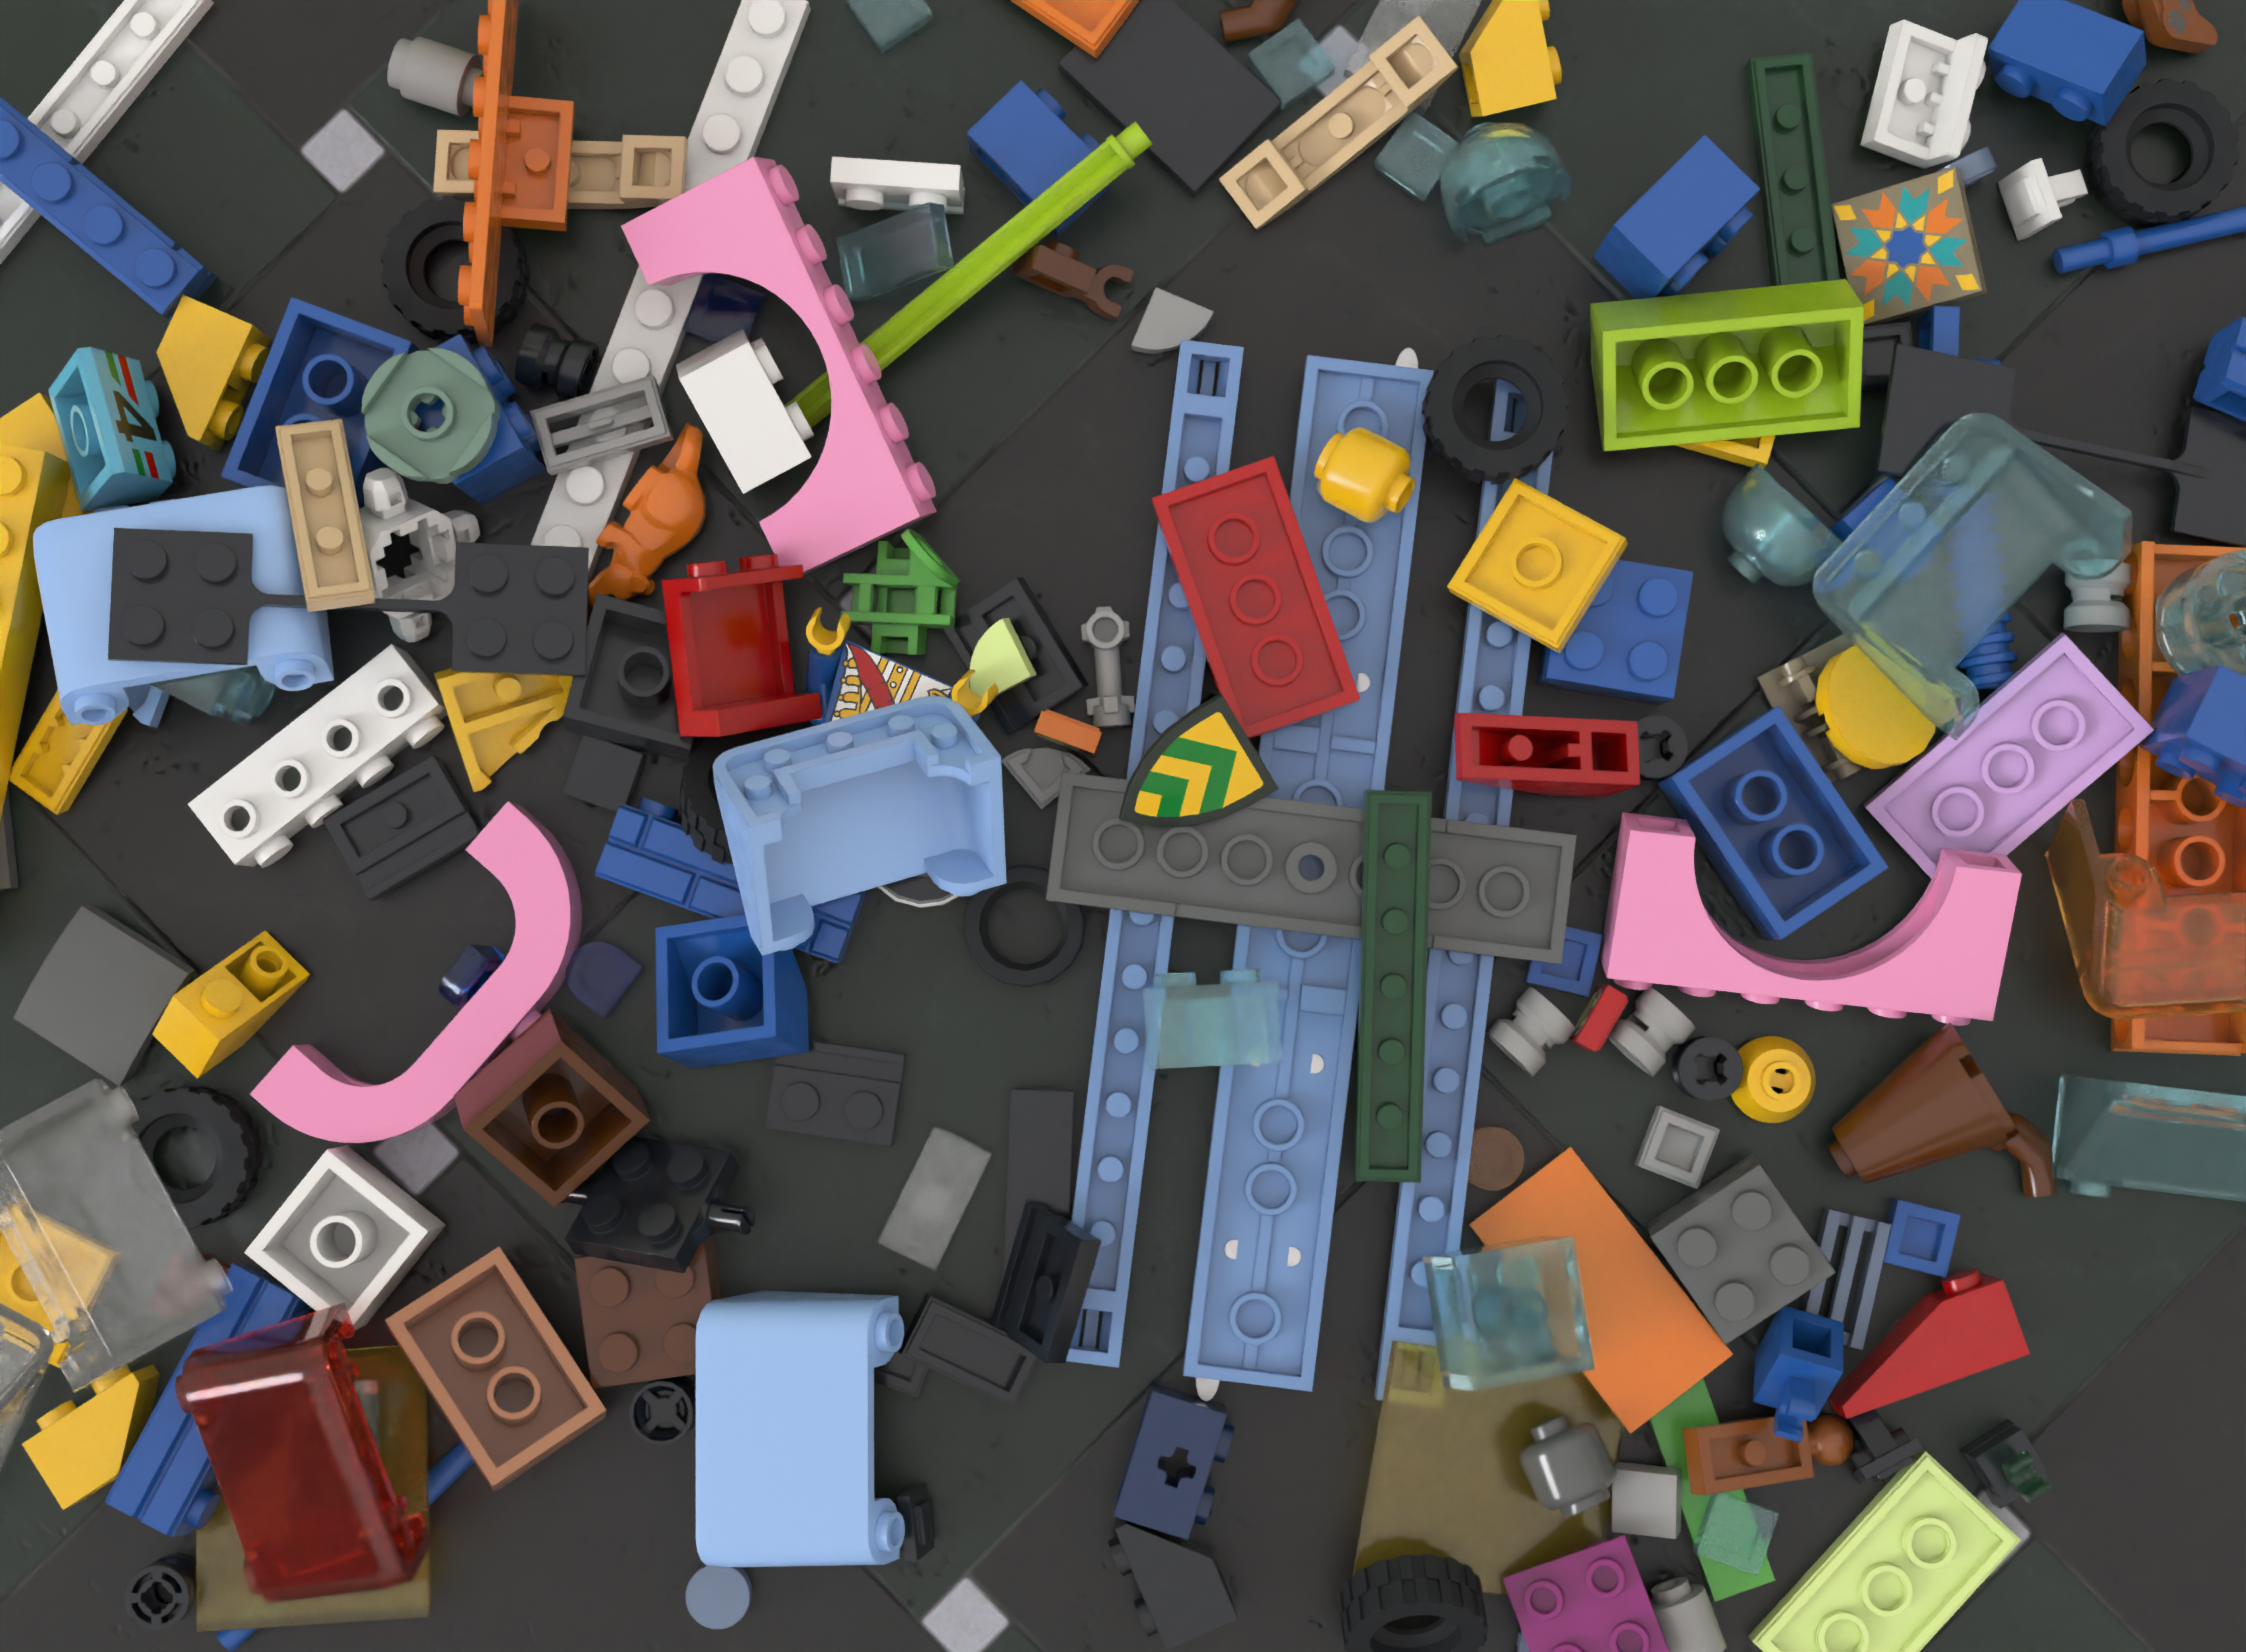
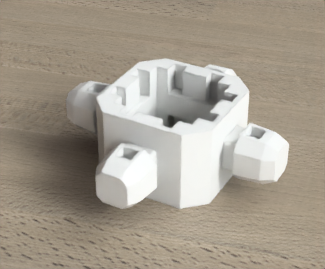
M379 468L367 473L363 484L365 507L360 508L359 512L375 598L432 601L444 599L454 588L456 542L475 543L480 536L479 524L475 515L463 510H453L441 514L408 498L403 479L392 469ZM390 533L399 536L409 533L410 543L419 548V552L410 555L412 565L404 568V579L396 575L387 578L385 568L376 564L377 560L385 557L383 547L392 544ZM382 611L388 614L393 632L400 639L409 643L419 641L429 635L432 625L431 613Z

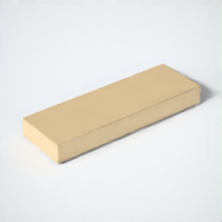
M342 419L275 426L307 612L374 604L375 592Z

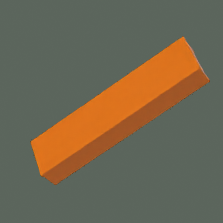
M2141 541L2132 546H2122L2120 548V562L2132 565V583L2125 590L2124 598H2122V602L2131 610V623L2129 630L2119 632L2118 692L2150 725L2173 678L2220 664L2246 677V548L2155 544V542ZM2140 742L2116 762L2110 1051L2241 1056V1053H2246V808L2235 806L2214 794L2216 785L2197 775H2194L2193 779H2185L2161 769L2155 764L2158 756L2139 747Z

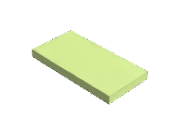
M1921 1450L1911 1457L1914 1462L1896 1473L1747 1637L1763 1652H1920L2015 1548L2021 1539L1925 1450Z

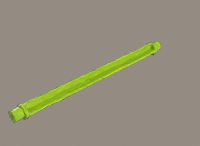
M1135 121L1116 137L1111 134L1104 143L869 335L860 345L864 343L871 349L882 371L1125 170L1131 169L1135 165L1133 160L1153 143ZM828 371L784 405L786 407L796 401L810 428H813L831 413V388Z

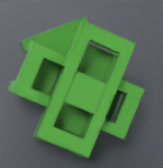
M907 529L901 534V537L909 548H894L888 541H878L876 574L843 573V583L853 586L851 611H841L840 618L843 613H846L851 618V624L872 626L871 651L875 653L926 654L927 628L954 629L957 584L961 580L920 534ZM874 588L878 589L876 612H873ZM894 588H912L914 590H894ZM938 591H942L940 614H936ZM891 638H908V640H903V639H891Z

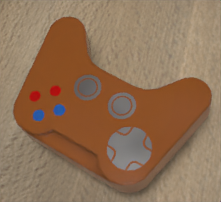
M2122 0L2123 10L2130 24L2135 28L2143 30L2148 41L2154 46L2197 54L2218 42L2216 29L2199 14L2192 0Z

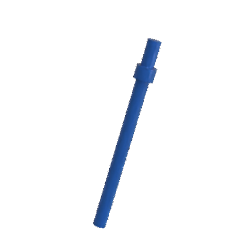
M2246 206L2136 231L2130 226L2103 231L2097 240L2055 249L2053 251L2054 267L2059 274L2104 264L2108 269L2134 264L2140 255L2245 232Z

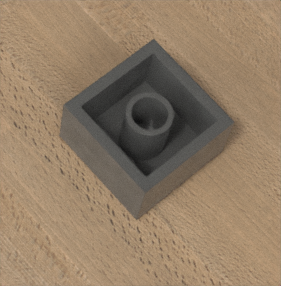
M1754 1153L1647 1223L1651 1239L1725 1345L1836 1273L1824 1252Z

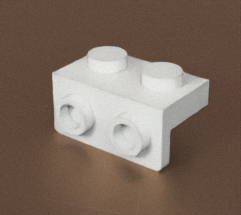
M1904 19L1891 24L1860 145L1922 169L1958 158L1970 136L1971 123L1969 116L1975 92L1980 86L1986 71V63L1983 59L1988 38L1974 33L1955 40Z

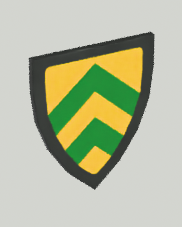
M1220 693L1194 708L1168 727L1146 751L1127 784L1119 819L1152 827L1192 826L1222 819L1256 803L1279 788L1228 703Z

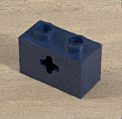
M1151 1383L1115 1499L1114 1517L1189 1540L1194 1523L1203 1526L1206 1524L1215 1494V1488L1206 1485L1213 1461L1225 1462L1235 1426L1225 1423L1227 1417L1225 1405L1210 1400L1203 1401L1198 1396ZM1176 1447L1185 1449L1187 1462L1192 1467L1191 1469L1180 1467L1176 1477L1166 1474V1462L1160 1459V1457H1172Z

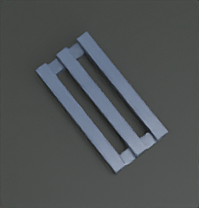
M1824 1208L1816 1242L1829 1261H1831L1839 1225L1848 1227L1827 1318L1843 1322L1864 1231L1870 1232L1848 1331H1844L1843 1345L1863 1350L1892 1225ZM1826 1280L1804 1293L1801 1311L1818 1315Z

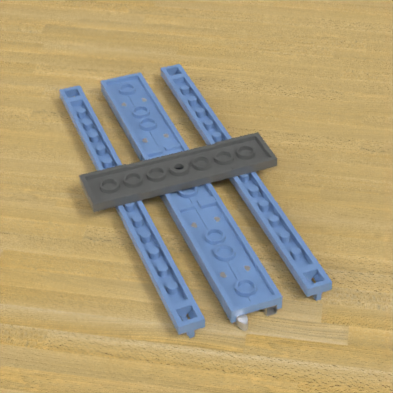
M1181 339L1162 494L1229 471L1244 347ZM1406 348L1400 353L1395 366L1307 355L1304 367L1289 500L1360 700L1261 735L1258 755L1279 789L1256 803L1222 819L1192 826L1152 827L1121 821L1119 813L1127 784L1143 755L1168 727L1201 703L1206 655L1158 522L1127 778L1118 779L1062 772L1046 901L1110 909L1072 1222L1100 1239L1101 1244L1066 1361L1119 1368L1174 917L1237 924L1183 1363V1376L1195 1377L1197 1392L1203 1401H1209L1213 1398L1220 1380L1310 1392L1313 1389L1359 1004L1365 789L1384 790L1426 442L1423 430L1425 415L1421 414L1422 403L1426 396V389L1434 375V370L1418 369V359L1416 353L1411 348ZM1204 360L1200 394H1197L1200 362ZM1216 362H1220L1216 395L1212 396ZM1497 379L1494 383L1488 441H1502L1511 438L1520 431L1526 419L1527 409L1523 395L1513 384L1501 379ZM1356 427L1367 428L1408 451L1410 456L1408 476L1415 479V487L1407 504L1398 514L1389 510L1378 521L1368 523L1353 517L1322 498L1320 480L1315 478L1314 474L1315 467L1324 447L1338 432L1345 435ZM1553 451L1537 469L1534 468L1527 476L1518 480L1548 495ZM1514 478L1507 479L1504 484L1491 485V481L1482 482L1476 539ZM1468 603L1455 714L1479 713L1522 716L1531 637ZM1453 728L1443 819L1431 817L1421 1183L1400 1182L1375 1388L1376 1400L1441 1408L1494 956L1562 964L1577 835L1509 827L1513 798L1512 789L1456 780L1455 728ZM1087 1309L1082 1347H1080L1079 1342L1083 1310ZM1099 1311H1103L1098 1349H1096L1095 1344L1097 1336ZM1418 1351H1422L1417 1389L1414 1388Z

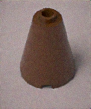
M1951 1022L1938 1029L1832 1127L1837 1140L1827 1146L1847 1179L1859 1174L1864 1183L1868 1184L2002 1144L2020 1135L2011 1117L1970 1055L1971 1053Z

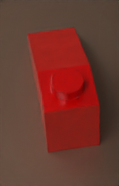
M1457 713L1454 715L1456 780L1547 796L1606 798L1640 785L1637 721Z
M1977 1268L1959 1271L1946 1276V1278H1942L1940 1281L1943 1288L1925 1294L1834 1389L1828 1397L1831 1410L1848 1419L2029 1355L2030 1352L2004 1280L1985 1273L1980 1275Z

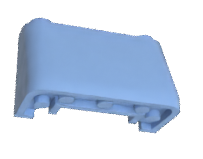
M272 485L255 486L60 518L45 522L36 528L33 534L34 560L61 709L71 725L82 723L101 725L111 722L116 716L126 711L129 706L128 687L255 665L266 681L287 691H300L316 683L334 680L327 610L307 612L305 608L262 607L258 609L250 620L248 665L108 660L114 528L253 534L252 582L254 586L265 594L305 596L286 488Z
M943 696L920 697L738 746L723 752L713 763L716 795L750 935L762 956L777 951L790 950L805 942L813 934L815 928L814 914L811 908L814 905L924 873H928L932 881L940 889L956 896H971L982 890L1007 883L1001 756L965 709L958 702L952 701L950 698Z
M758 1291L712 1300L702 1309L696 1327V1546L699 1557L704 1564L721 1567L885 1565L900 1559V1548L905 1535L903 1516L897 1512L896 1506L891 1499L876 1498L874 1490V1368L889 1362L893 1354L902 1345L904 1323L899 1314V1296Z

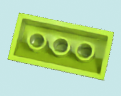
M1846 279L1590 304L1591 367L1601 443L1604 452L1860 427L1864 305Z

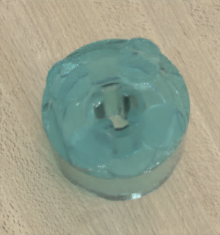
M2246 550L2224 554L2187 569L2177 576L2157 598L2155 605L2157 641L2163 656L2177 672L2178 676L2221 664L2246 677ZM2232 614L2236 615L2239 626L2234 628L2229 619V615Z

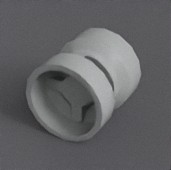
M2085 561L2065 565V585L2071 590L2073 602L2064 609V629L2087 633H2109L2129 630L2131 610L2122 602V598H2124L2125 590L2132 583V565L2114 561Z
M1528 987L1516 1000V1011L1512 1014L1515 1019L1513 1021L1510 1019H1498L1486 1032V1035L1515 1064L1533 1077L1546 1063V1053L1543 1049L1545 1047L1551 1049L1554 1044H1564L1577 1029L1548 999L1534 988Z
M1649 987L1635 1000L1634 1012L1627 1019L1617 1020L1607 1038L1637 1067L1653 1077L1666 1063V1052L1674 1044H1683L1694 1033L1696 1027L1674 1004Z

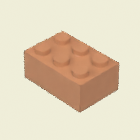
M500 1246L385 1319L390 1333L493 1492H496L606 1417V1408Z

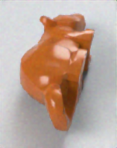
M687 422L675 445L658 467L650 466L622 504L631 513L624 526L612 521L597 538L596 543L599 546L613 549V557L610 565L600 572L588 586L592 606H594L597 593L625 601L638 595H650L653 593L655 582L651 579V576L660 568L666 558L691 543L701 531L706 517V500L698 477L703 433L697 426Z

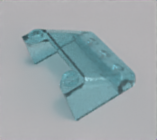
M1981 412L1968 414L1958 419L1820 566L1813 579L1814 598L1822 612L1929 721L1957 741L1978 715L1979 694L1974 683L1955 667L2052 563L2077 580H2097L2111 574L2131 553L2133 513L2126 506L1999 417Z
M2061 1076L2052 1148L2055 1178L2071 1180L2070 1193L2110 1198L2111 1186L2246 1202V1096L2113 1080Z

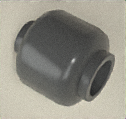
M1562 1414L1530 1429L1535 1441L1524 1447L1519 1459L1533 1492L1543 1508L1548 1510L1560 1509L1562 1516L1566 1518L1592 1508L1611 1497L1607 1487L1616 1479L1617 1471L1594 1424L1581 1421L1570 1425L1566 1414Z

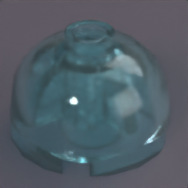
M1485 122L1471 128L1447 157L1442 166L1440 197L1451 230L1460 241L1470 243L1467 233L1482 234L1485 244L1498 243L1520 236L1551 217L1552 214L1548 204L1557 197L1559 192L1565 202L1570 194L1572 180L1561 156L1546 135L1534 127L1522 123Z
M1759 463L1739 481L1727 498L1722 514L1723 533L1735 549L1727 560L1754 585L1764 576L1781 587H1799L1817 580L1850 550L1842 539Z

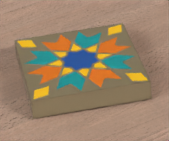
M1956 166L1831 204L1847 281L1864 305V327L1927 311L1934 305L1944 306L1987 293L1961 169Z

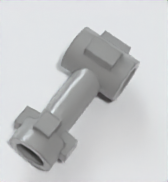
M1111 606L1096 607L1095 614L1090 617L1086 624L1081 625L1082 642L1089 643L1094 649L1097 698L1086 699L1087 714L1093 717V726L1097 728L1131 726L1130 713H1135L1134 696H1123L1119 650L1122 642L1130 639L1129 622L1123 621L1112 611Z

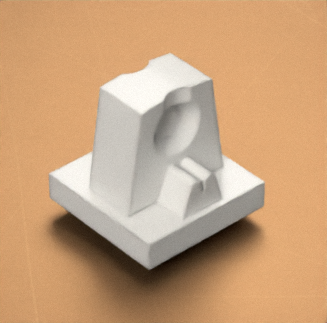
M2042 158L2028 162L1997 182L2017 241L2029 238L2060 220L2062 215L2059 208L2068 206L2075 202L2076 198L2088 194L2080 169L2048 177Z

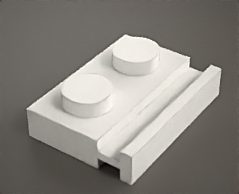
M832 157L830 183L835 197L838 199L839 206L860 210L887 209L914 211L922 214L947 213L964 215L965 187L960 165Z

